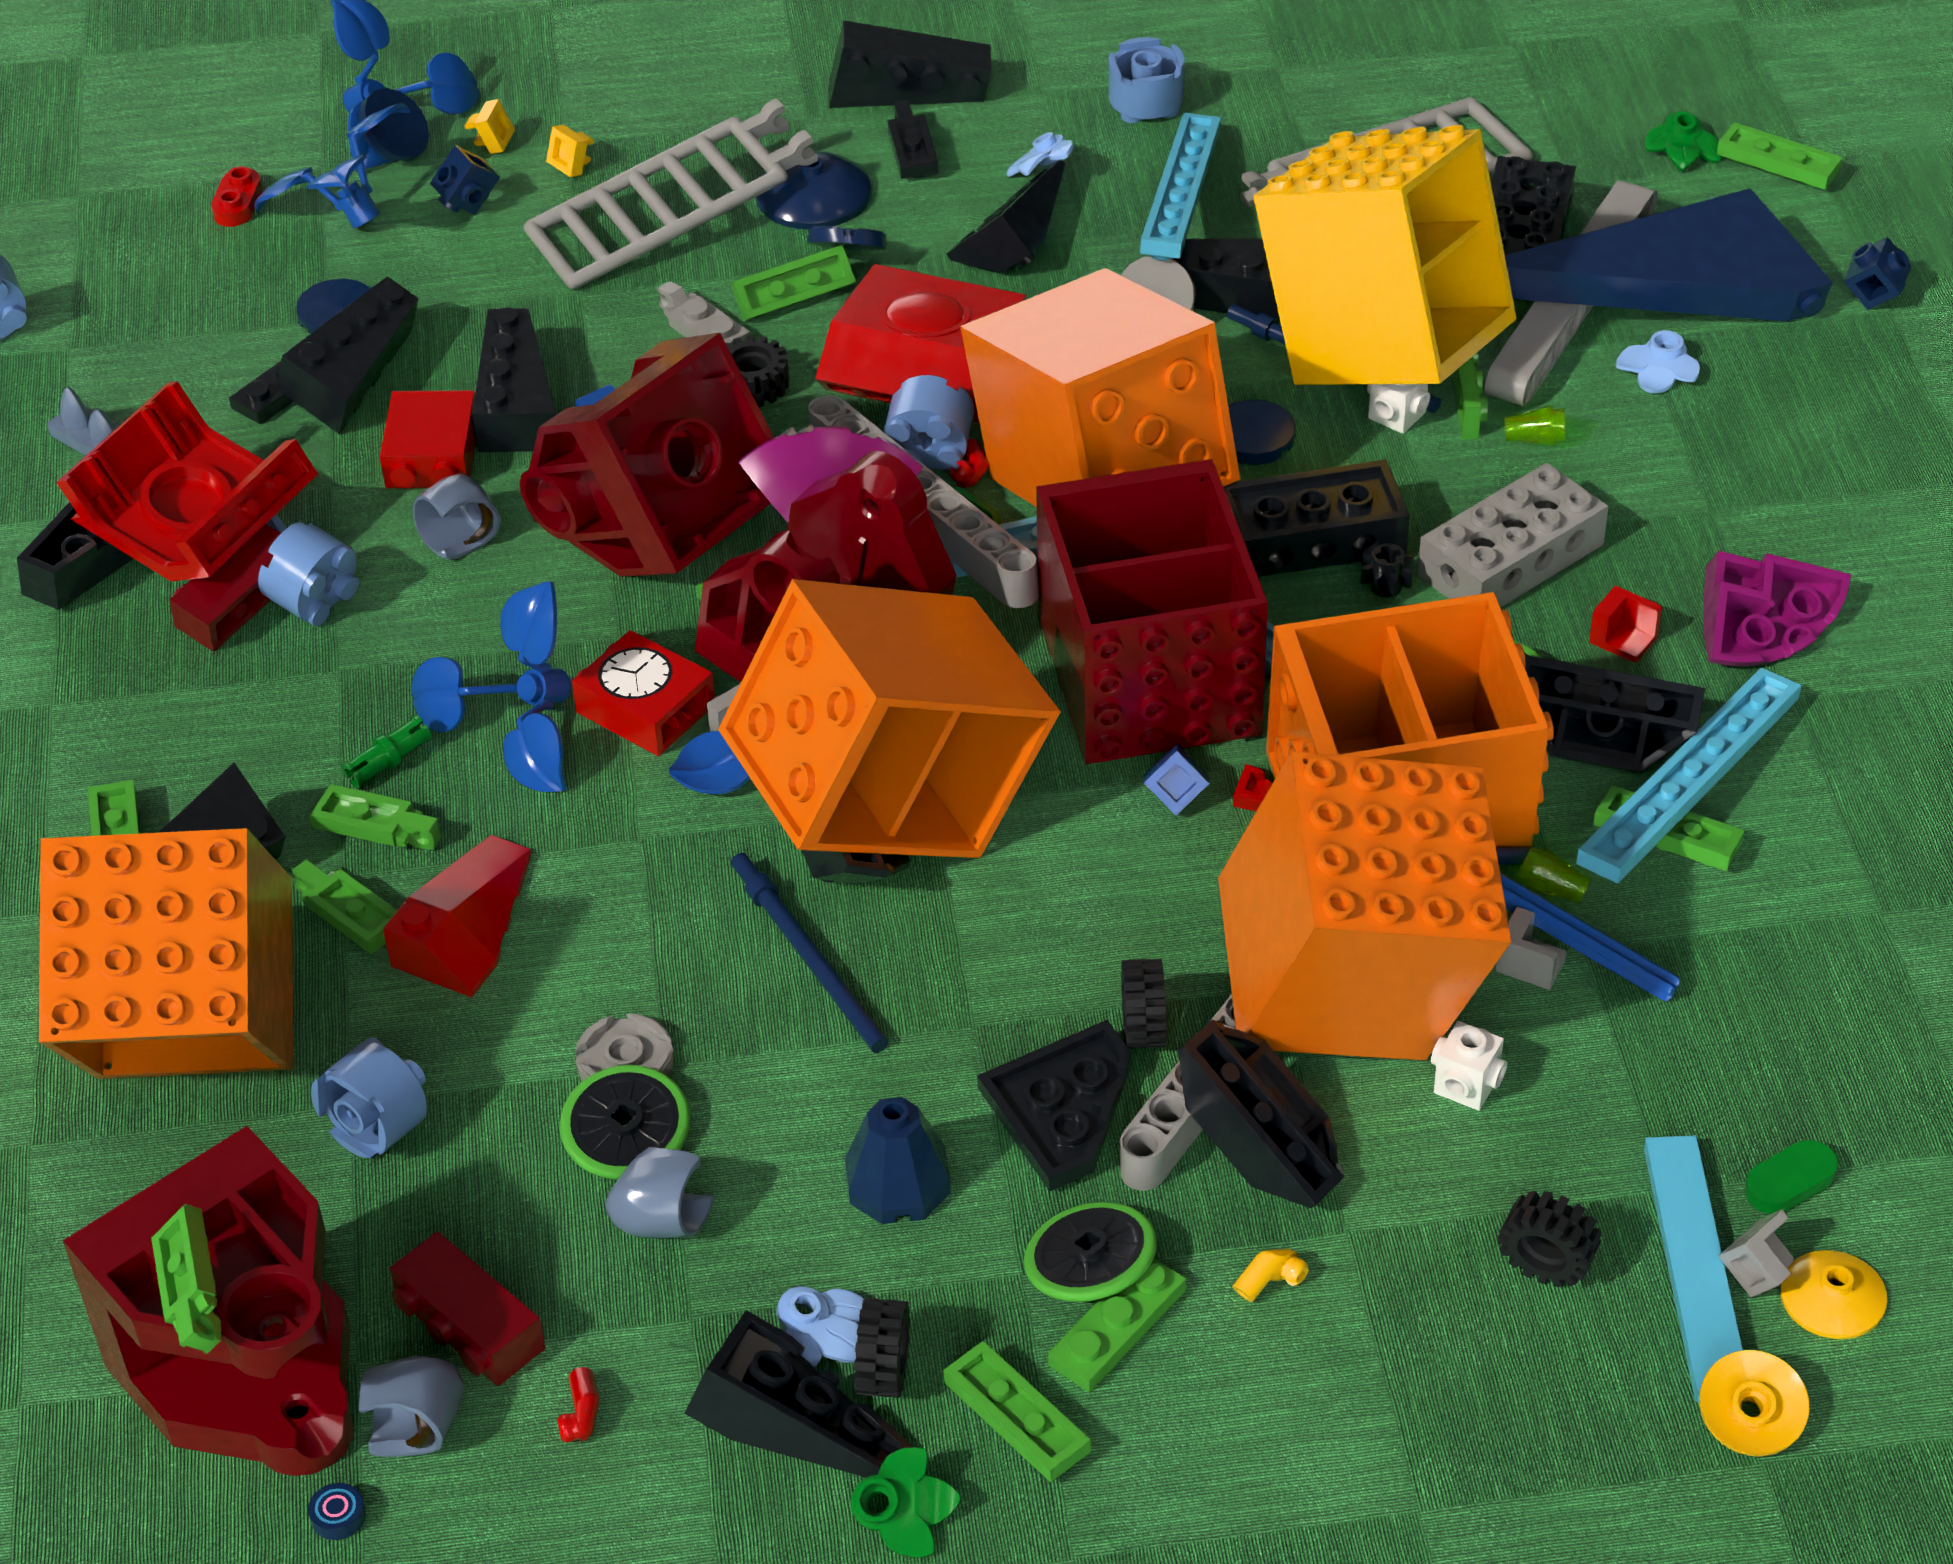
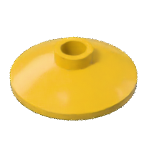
M1821 1250L1798 1257L1787 1267L1791 1274L1780 1285L1781 1301L1788 1315L1805 1330L1825 1338L1851 1339L1862 1336L1873 1330L1880 1323L1886 1311L1887 1291L1878 1273L1863 1260L1840 1251Z
M1743 1350L1722 1357L1706 1373L1700 1388V1411L1707 1428L1720 1443L1740 1454L1748 1456L1777 1454L1790 1447L1799 1438L1808 1420L1809 1398L1803 1381L1789 1364L1767 1352ZM1744 1402L1756 1404L1760 1410V1415L1756 1417L1746 1415L1742 1410L1741 1404Z

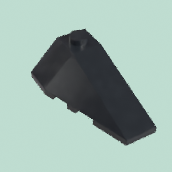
M1057 160L1027 182L1004 205L984 219V223L976 229L977 232L972 230L946 254L951 261L1000 273L1005 272L1013 265H1016L1020 270L1038 256L1035 249L1046 238L1065 168L1063 160Z
M747 1310L706 1368L685 1411L686 1415L730 1440L866 1478L878 1475L884 1460L891 1453L899 1449L913 1447L910 1442L868 1404H855L837 1388L841 1380L829 1369L820 1373L802 1356L805 1347L793 1336Z

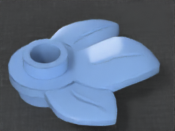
M1045 133L1033 141L1034 147L1030 152L1016 160L1009 167L1006 174L1009 177L1021 172L1023 175L1028 176L1037 164L1044 167L1053 164L1057 160L1068 158L1074 148L1072 140H1065L1061 134Z
M1667 330L1654 333L1646 345L1627 347L1618 356L1616 361L1617 369L1638 373L1637 381L1640 388L1651 394L1666 392L1673 386L1676 379L1684 382H1695L1700 373L1698 361L1686 354L1687 348L1683 338L1678 333Z
M798 1286L783 1293L777 1304V1318L783 1330L805 1347L802 1356L815 1368L822 1356L854 1364L856 1359L855 1344L858 1337L857 1327L860 1323L859 1314L860 1309H862V1302L865 1299L849 1290L840 1288L819 1293L815 1289ZM795 1306H805L808 1309H810L812 1313L802 1314L796 1309Z

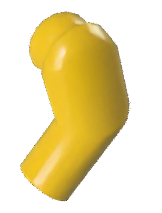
M1289 1248L1264 1250L1254 1257L1232 1285V1288L1245 1300L1253 1303L1269 1281H1281L1284 1279L1291 1286L1300 1284L1308 1274V1264L1303 1259L1298 1258L1297 1252Z

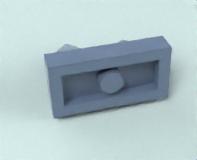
M66 387L61 395L60 414L47 422L50 436L85 456L120 426L100 409L94 411L85 406L77 393L70 387Z

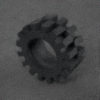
M754 335L747 336V341L744 342L741 341L740 337L733 339V346L726 342L758 407L764 406V400H768L772 404L777 401L776 395L783 397L786 394L785 389H788L790 385L788 357L783 346L779 347V342L773 339L768 344V338L760 336L759 341H754Z
M1162 959L1122 960L1121 993L1126 1046L1129 1049L1166 1047L1167 1023Z
M1536 1191L1528 1192L1526 1197L1522 1194L1517 1198L1501 1227L1498 1236V1243L1502 1244L1500 1251L1503 1256H1511L1508 1263L1513 1268L1520 1265L1524 1268L1522 1275L1530 1278L1532 1273L1539 1276V1283L1547 1285L1549 1279H1552L1555 1287H1563L1565 1282L1570 1286L1575 1285L1579 1279L1582 1281L1601 1244V1240H1599L1601 1237L1600 1228H1594L1596 1221L1592 1215L1582 1216L1585 1211L1582 1206L1577 1204L1572 1208L1567 1205L1570 1200L1569 1198L1561 1195L1557 1201L1553 1199L1552 1192L1544 1191L1540 1197Z
M865 1298L863 1300L862 1309H860L859 1314L860 1323L857 1327L858 1337L855 1344L856 1359L854 1361V1370H856L854 1385L855 1392L858 1395L901 1397L906 1377L907 1351L910 1339V1307L908 1301Z

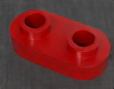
M239 166L232 168L223 176L211 202L213 217L217 224L224 227H235L251 219L255 210V201L262 194L260 175L257 171Z

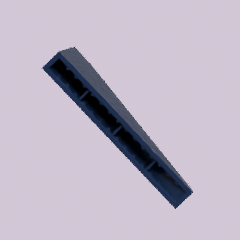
M1751 188L1505 255L1512 297L1518 300L1792 321L1805 316L1810 317L1821 312L1833 283Z

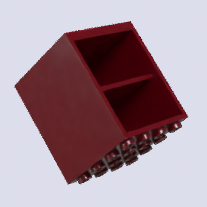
M1213 459L1036 486L1039 621L1085 765L1169 751L1176 743L1183 749L1261 736L1263 731L1268 602Z

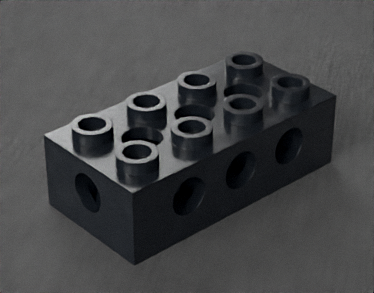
M1517 156L1497 157L1491 186L1504 255L1564 239L1573 200L1576 166L1564 165L1560 162L1526 160ZM1529 183L1536 184L1538 187L1531 186Z
M1386 459L1239 481L1223 487L1258 577L1362 561L1364 553L1372 554L1376 546L1384 543L1398 545L1407 554L1410 515Z

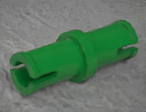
M413 716L410 718L411 720L387 736L380 734L372 740V746L341 765L347 779L351 776L354 777L350 783L355 788L359 789L365 782L388 767L390 769L396 768L402 763V757L432 739L431 731L427 725H424L422 728L419 727L423 723L419 716Z

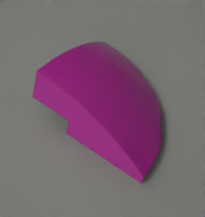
M835 426L815 427L811 432L792 436L787 434L779 435L754 448L739 460V464L787 522L789 521L791 503L814 482L849 469L863 455L871 451L886 452L897 457L916 476L923 469V466L909 453L878 436L873 439L865 435L852 433L849 428Z
M1718 551L1706 566L1703 624L1708 661L1730 666H1756L1785 657L1789 658L1803 651L1814 643L1827 625L1831 624L1837 617L1849 589L1851 574L1766 553L1762 560L1758 561Z

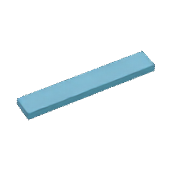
M1696 1135L1645 1138L1644 1153L1695 1402H1699L1700 1388L1709 1369L1722 1357L1733 1352L1743 1351L1725 1266L1719 1258L1722 1252Z

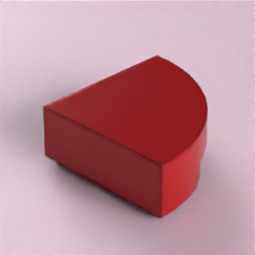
M1245 764L1233 795V807L1255 812L1258 810L1272 785L1266 778L1264 771Z

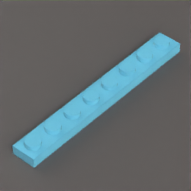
M1183 113L1141 237L1140 254L1150 255L1156 260L1163 261L1173 258L1180 259L1218 139L1221 117Z
M1760 668L1697 731V734L1693 735L1578 849L1576 864L1618 884L1799 699L1802 685L1764 668Z

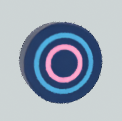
M333 1483L322 1487L312 1496L308 1505V1514L312 1527L319 1536L325 1539L340 1540L356 1533L365 1520L366 1512L362 1496L355 1487L349 1484Z

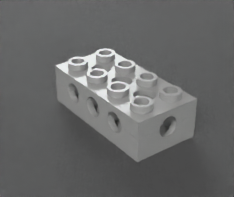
M1546 462L1421 536L1418 576L1448 599L1494 592L1501 608L1603 546L1608 505Z

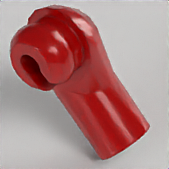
M968 439L964 455L965 460L956 461L959 469L956 470L954 467L950 469V477L956 482L958 487H974L989 469L986 454L976 439Z
M587 1367L574 1369L568 1378L575 1413H564L557 1418L560 1438L566 1443L577 1439L583 1442L593 1434L600 1396L595 1375Z

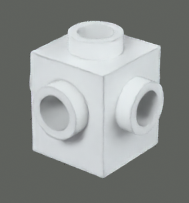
M1368 384L1367 391L1370 394L1368 418L1402 434L1426 413V408L1430 401L1428 384Z
M1457 1021L1448 1038L1440 1037L1432 1052L1431 1064L1436 1066L1434 1093L1480 1111L1492 1088L1497 1089L1500 1086L1507 1069V1061L1502 1060L1504 1038L1491 1034L1485 1029L1476 1028Z

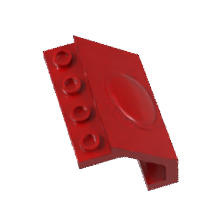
M874 264L831 320L815 379L827 391L890 404L894 392L896 393L901 388V384L907 379L922 375L938 376L947 379V386L957 391L960 386L968 393L974 405L973 422L980 423L960 326L1022 302L1026 299V294Z
M174 381L163 386L56 483L77 512L71 520L173 582L212 576L311 482L318 473L296 439L284 441L263 460L214 431L205 423L179 382Z

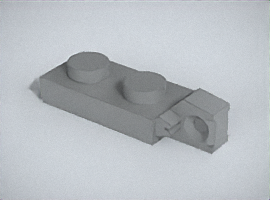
M671 281L657 288L660 296L659 306L664 310L663 313L668 318L669 326L684 337L721 333L725 343L728 342L733 346V339L740 337L741 341L744 342L747 341V336H750V331L699 295L697 296L696 293L691 292L686 295L682 287Z

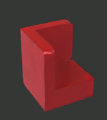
M1615 585L1593 610L1589 643L1631 662H1638L1658 639L1662 607L1655 602Z

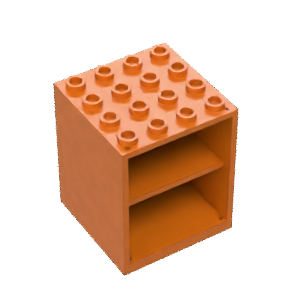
M1104 268L960 326L986 457L989 462L990 477L993 481L1037 507L1036 486L1213 459L1223 487L1240 480L1215 322Z
M792 579L718 730L798 850L981 858L1061 711L974 597Z
M1483 593L1274 626L1266 754L1274 778L1277 777L1291 751L1482 767L1495 846L1532 847L1533 835L1539 833L1537 807L1538 804H1542L1544 801L1541 780L1542 774L1547 772L1549 768L1546 747L1547 741L1553 739V723L1550 714L1542 712L1539 705V689L1536 679L1527 675L1523 647L1520 643H1514L1511 635L1512 624L1510 615L1506 609L1501 610L1495 593Z
M1291 751L1218 877L1236 1029L1265 1040L1273 1051L1426 1061L1438 1039L1446 1034L1511 944L1482 767Z
M247 828L41 838L39 1043L97 1079L294 1069L292 877Z

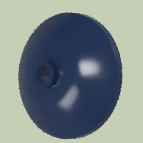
M814 151L818 158L817 162L807 166L798 164L786 170V181L757 196L756 202L760 211L767 218L786 227L809 230L812 226H837L855 218L868 205L871 198L869 176L861 166L844 156L830 152Z

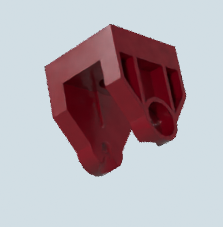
M721 333L662 341L636 359L630 380L596 404L566 408L539 427L529 469L522 473L519 481L520 492L527 509L546 532L558 539L567 540L618 576L678 573L771 504L739 464V460L754 448L773 439L774 436Z
M871 451L863 455L849 469L814 482L791 503L787 531L776 534L762 548L726 561L703 582L695 652L739 682H742L792 579L953 595L957 574L927 510V496L923 486L914 472L897 457L886 452Z
M248 1126L240 1129L62 1241L106 1369L173 1447L258 1461L268 1466L274 1472L290 1476L315 1474L332 1466L347 1452L354 1437V1418L347 1395L351 1328L344 1302L322 1279L326 1230L318 1200ZM185 1204L202 1209L212 1273L215 1280L217 1306L212 1311L221 1320V1341L208 1354L189 1346H180L179 1337L174 1325L164 1321L151 1239ZM303 1405L309 1408L308 1413L299 1419L287 1416L289 1410L295 1406Z

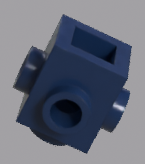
M454 145L443 164L437 169L430 184L441 195L438 200L445 207L454 212L463 209L476 215L500 176L483 158Z
M1888 237L1874 244L1867 242L1852 254V262L1844 282L1865 308L1869 310L1901 294L1906 286L1905 281L1911 269V264L1904 251L1897 248Z

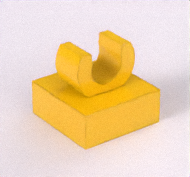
M499 99L486 101L480 113L472 114L465 124L466 129L476 128L478 131L473 141L474 145H486L490 154L503 152L515 131Z
M565 125L552 126L546 162L569 177L582 176L584 165L591 160L586 155L587 145L594 144V139L583 132L576 133Z

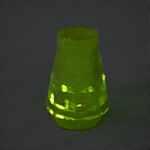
M1550 405L1519 415L1506 416V442L1518 441L1555 447L1556 442H1566L1565 409H1554V405Z
M1532 846L1522 864L1516 881L1525 884L1526 888L1533 892L1569 899L1580 904L1591 878L1576 870L1548 848L1544 847L1543 850Z

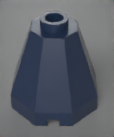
M903 1097L880 1099L867 1112L845 1157L849 1202L881 1224L897 1223L896 1216L910 1215V1221L924 1220L951 1193L946 1148L918 1106Z

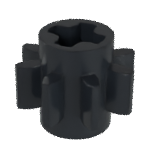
M1391 543L1380 544L1373 549L1372 554H1363L1360 583L1370 584V590L1379 597L1390 598L1397 596L1402 591V587H1412L1414 557H1405L1404 550L1398 545Z

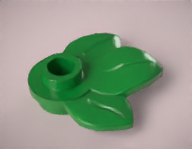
M1675 111L1670 113L1665 118L1664 124L1651 128L1645 137V150L1648 152L1665 151L1679 171L1686 170L1698 157L1716 164L1721 159V156L1717 155L1718 139L1713 134L1702 129L1700 120L1689 112Z
M918 1447L903 1448L891 1453L884 1460L878 1475L863 1479L855 1487L851 1496V1510L858 1523L868 1530L879 1531L884 1543L892 1552L910 1558H924L935 1553L934 1539L930 1526H935L947 1519L961 1502L960 1494L952 1486L938 1478L925 1475L928 1460L927 1451L925 1448ZM877 1495H884L889 1499V1505L882 1513H874L869 1508L871 1499Z

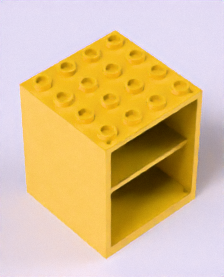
M1451 125L1435 132H1427L1425 127L1410 128L1398 134H1390L1389 129L1374 130L1362 136H1354L1352 131L1338 132L1331 135L1329 142L1323 146L1311 149L1308 157L1290 164L1287 172L1267 181L1268 185L1253 195L1294 385L1440 384L1517 319L1481 129L1464 130L1463 125Z

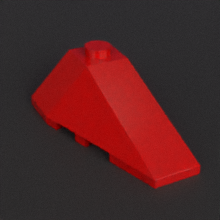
M490 835L410 895L383 928L391 967L472 998L498 965L501 955L500 945L504 932L509 930L511 923L510 913L514 900L519 896L532 856L531 849Z

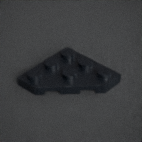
M1105 1020L977 1075L979 1091L1049 1192L1094 1172L1132 1066V1052L1109 1021Z

